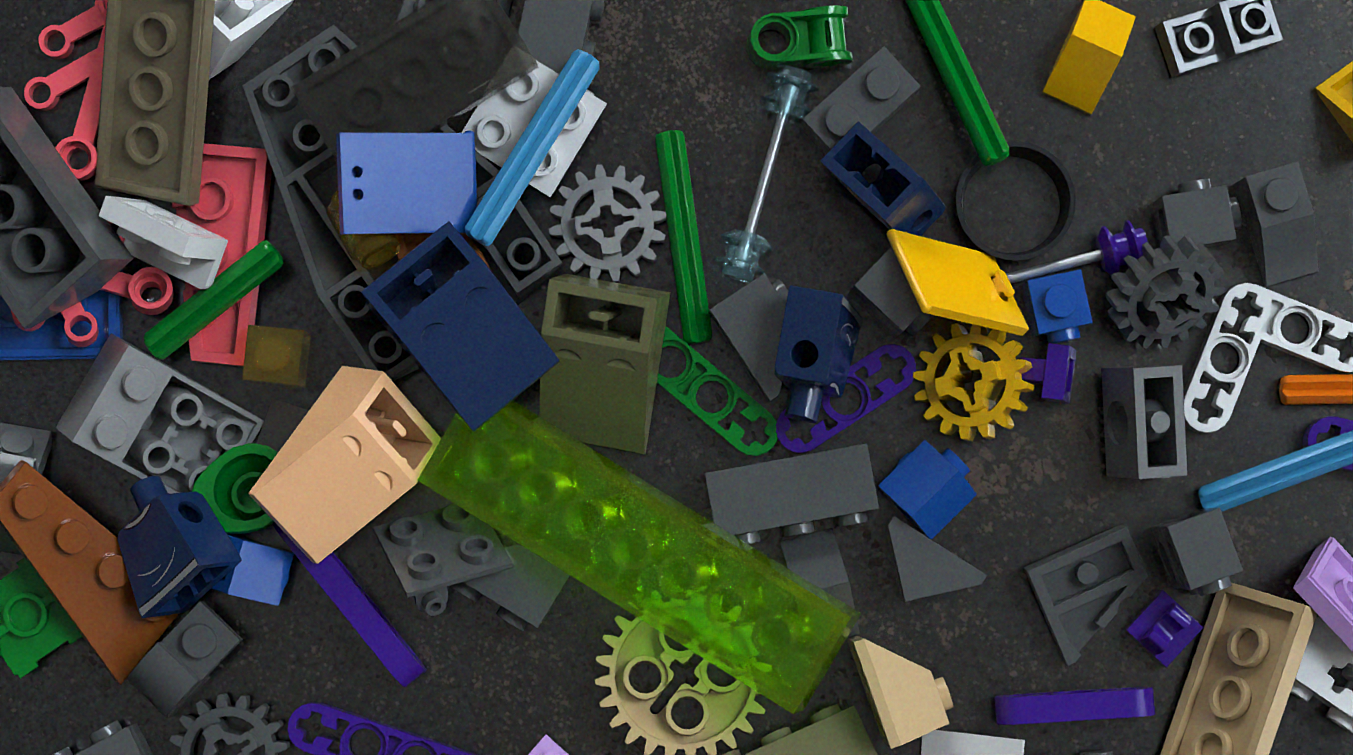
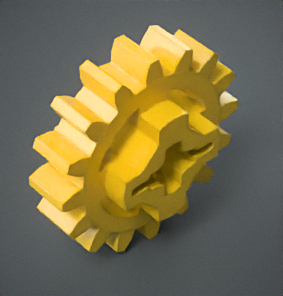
M958 323L952 324L951 339L936 333L932 337L938 348L934 354L927 351H921L919 354L921 359L928 363L926 371L913 372V378L925 382V389L914 395L915 400L931 404L923 415L926 420L936 422L943 418L940 432L952 436L959 428L961 439L973 441L978 429L983 438L994 439L995 424L998 423L1002 427L1011 430L1014 427V423L1009 415L1013 409L1020 412L1027 411L1028 407L1019 400L1021 392L1034 391V385L1022 380L1021 374L1033 368L1032 364L1027 360H1016L1015 357L1021 352L1023 346L1015 340L1004 344L1007 332L992 329L987 336L986 327L972 324L970 334H968L964 326ZM976 346H985L992 349L1001 360L997 362L994 360L984 362L982 353L977 351ZM951 358V363L949 364L944 376H942L945 365ZM971 371L982 374V379L974 383L975 392L965 389V383L972 380L973 375ZM1005 386L1003 396L996 405L995 401L1002 387ZM962 401L965 411L969 412L970 417L959 416L951 410L946 402Z

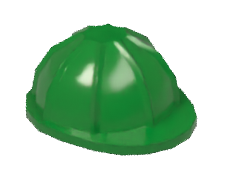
M248 443L231 448L214 460L194 483L192 492L196 491L204 496L227 534L249 533L267 529L269 525L274 523L248 494L278 453L267 445Z

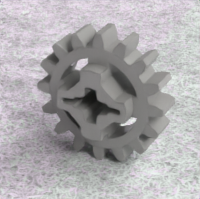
M602 164L596 165V178L588 180L580 171L575 173L579 187L573 191L568 187L561 186L559 193L566 200L565 205L550 207V214L561 219V224L549 228L550 237L564 238L565 241L555 250L559 258L569 254L575 257L570 267L574 274L579 272L584 266L590 268V278L599 279L601 272L607 271L610 273L612 282L619 283L620 270L627 268L632 275L637 277L640 275L637 261L641 257L653 263L657 259L653 250L649 248L650 243H664L666 235L655 230L654 224L665 221L666 212L652 211L651 208L660 198L658 191H652L644 195L641 190L645 183V177L640 174L630 183L625 180V167L621 165L615 171L614 177H606ZM612 189L622 191L631 196L641 209L625 208L614 200ZM593 192L595 202L587 213L572 218L578 203L585 196ZM605 211H611L613 219L623 220V225L615 227V236L610 238L604 237L602 229L592 228V224L601 221V213ZM644 230L638 245L629 254L622 257L621 245L630 233ZM589 239L602 249L603 260L586 254L577 245L575 240Z

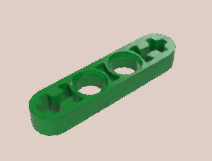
M665 326L662 349L666 347L678 348L685 355L687 362L685 370L677 377L666 378L658 373L657 384L744 455L756 457L772 449L778 439L776 433L777 421L772 414ZM710 381L722 384L728 393L726 406L721 411L715 413L702 410L696 400L699 387ZM737 399H741L748 405L747 408L739 413L745 419L753 423L760 417L767 423L763 432L768 437V440L764 445L757 441L751 443L750 446L745 445L741 441L745 432L734 421H732L729 430H725L718 424L719 421L732 412Z

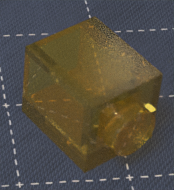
M248 325L242 380L257 384L305 388L311 334L298 329Z

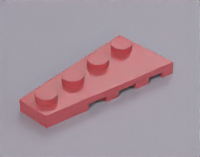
M204 143L199 203L187 206L172 202V208L176 209L177 216L228 240L216 277L265 240L272 166L266 150L263 148ZM185 282L186 289L183 290L184 302L201 289ZM259 285L189 340L191 361L250 367Z

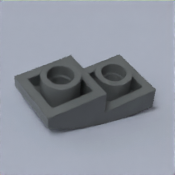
M1226 0L1219 2L1211 8L1163 21L1155 26L1171 78L1283 41L1270 0Z

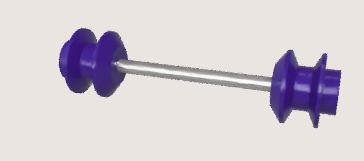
M1125 220L1123 231L1114 235L1106 226H1101L1096 238L1097 250L1006 273L1010 283H1015L1100 261L1103 270L1112 276L1113 273L1120 272L1121 266L1126 265L1124 258L1127 255L1136 259L1143 256L1142 244L1148 242L1143 228L1134 229L1130 220Z

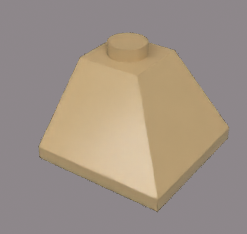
M858 635L847 639L882 741L890 749L906 744L949 724L945 711L954 708L943 677L934 679L930 670Z

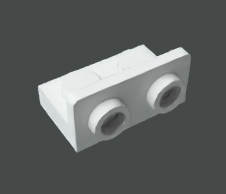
M105 196L99 217L119 226L117 234L125 238L124 245L132 256L199 289L207 290L213 285L228 243L227 239L146 200Z

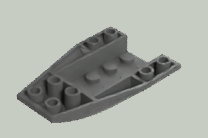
M333 24L242 86L318 297L366 368L384 371L392 381H395L419 369V367L368 308L361 291L398 262L391 234L340 235L336 133L456 132ZM475 150L478 207L499 170ZM520 199L491 245L485 246L473 240L488 263L491 272L516 304L523 301L563 264Z

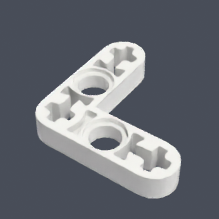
M1243 283L1231 287L1222 295L1218 302L1220 308L1213 315L1183 391L1185 426L1193 432L1208 433L1217 431L1226 425L1231 417L1259 343L1332 372L1342 374L1353 372V357L1346 358L1343 363L1338 360L1340 351L1336 348L1323 344L1319 346L1318 354L1311 351L1321 337L1322 323L1329 326V329L1323 336L1335 341L1343 340L1347 335L1353 337V323L1256 284ZM1246 294L1252 297L1251 306L1258 310L1257 316L1245 318L1239 330V333H1248L1250 335L1248 342L1237 335L1219 332L1222 324L1228 329L1234 327L1238 317V310L1231 307L1232 300L1243 299ZM1290 313L1302 315L1309 324V335L1300 344L1290 343L1285 340L1281 333V322ZM1219 343L1232 345L1239 354V364L1235 371L1230 374L1220 373L1211 365V351ZM1202 374L1213 382L1230 384L1228 393L1223 389H1217L1213 396L1211 406L1219 410L1218 416L1206 418L1203 423L1197 421L1199 412L1191 408L1192 401L1204 399L1211 385L1200 383Z

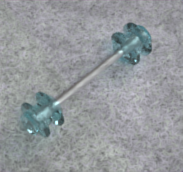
M781 65L779 73H767V77L775 84L773 94L761 96L760 101L769 112L778 116L745 231L733 229L722 233L720 238L729 245L727 254L714 257L713 259L714 262L723 265L722 275L747 283L753 281L754 274L762 275L765 273L766 275V272L757 265L760 254L773 251L767 240L762 236L756 235L755 232L788 118L798 120L807 116L812 110L804 104L806 94L819 91V87L810 82L811 73L791 66Z

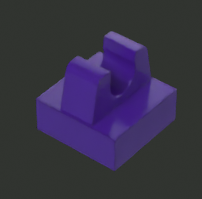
M1048 343L1046 359L1021 357L1020 359L1031 362L1033 367L1021 374L1022 380L1028 383L1042 384L1041 398L1046 401L1070 404L1077 351L1070 345Z
M1159 590L1123 630L1157 662L1167 668L1204 627L1164 590Z

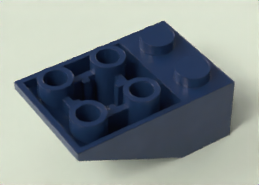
M450 221L361 291L368 308L473 432L560 362L485 262Z

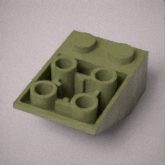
M562 274L549 279L541 336L560 362L540 378V435L640 454L646 453L671 292L570 274Z

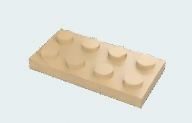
M1232 582V586L1217 591L1160 755H1269L1317 613L1307 605Z

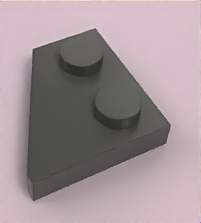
M1120 524L1024 567L1063 662L1067 666L1076 663L1081 657L1079 653L1100 627L1104 629L1118 613L1120 603L1125 598L1131 597L1148 577L1130 531L1124 524Z

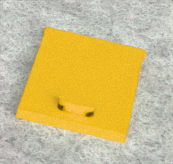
M895 229L887 231V238L922 313L1023 336L1029 330L1013 296L1015 291L1006 273L1000 269L994 256Z

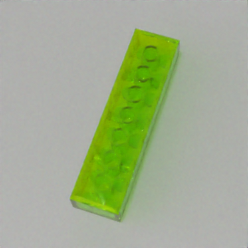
M513 400L475 432L469 428L456 412L418 479L422 484L792 714H796L806 708L861 615L857 610Z

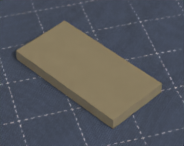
M107 0L97 139V167L95 169L94 187L187 206L199 203L215 0Z

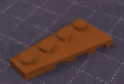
M20 460L0 484V525L24 558L33 566L46 588L76 625V629L98 655L114 681L121 685L178 614L141 618L119 547L118 538L27 462Z

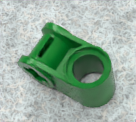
M833 5L764 15L755 22L747 38L746 49L748 56L755 65L767 70L798 67L827 68L852 63L853 54L846 49L844 19L849 16L847 6ZM769 29L780 32L785 37L787 43L786 50L779 54H769L760 46L758 41L759 34Z

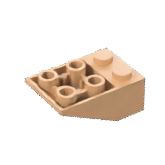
M341 366L248 494L310 561L318 564L415 486L445 442L384 371Z

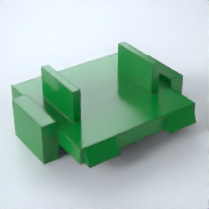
M25 558L16 562L19 568L0 580V657H3L14 676L18 675L20 679L37 668L38 661L67 641L71 645L82 637L71 618L60 603L54 599L41 577Z

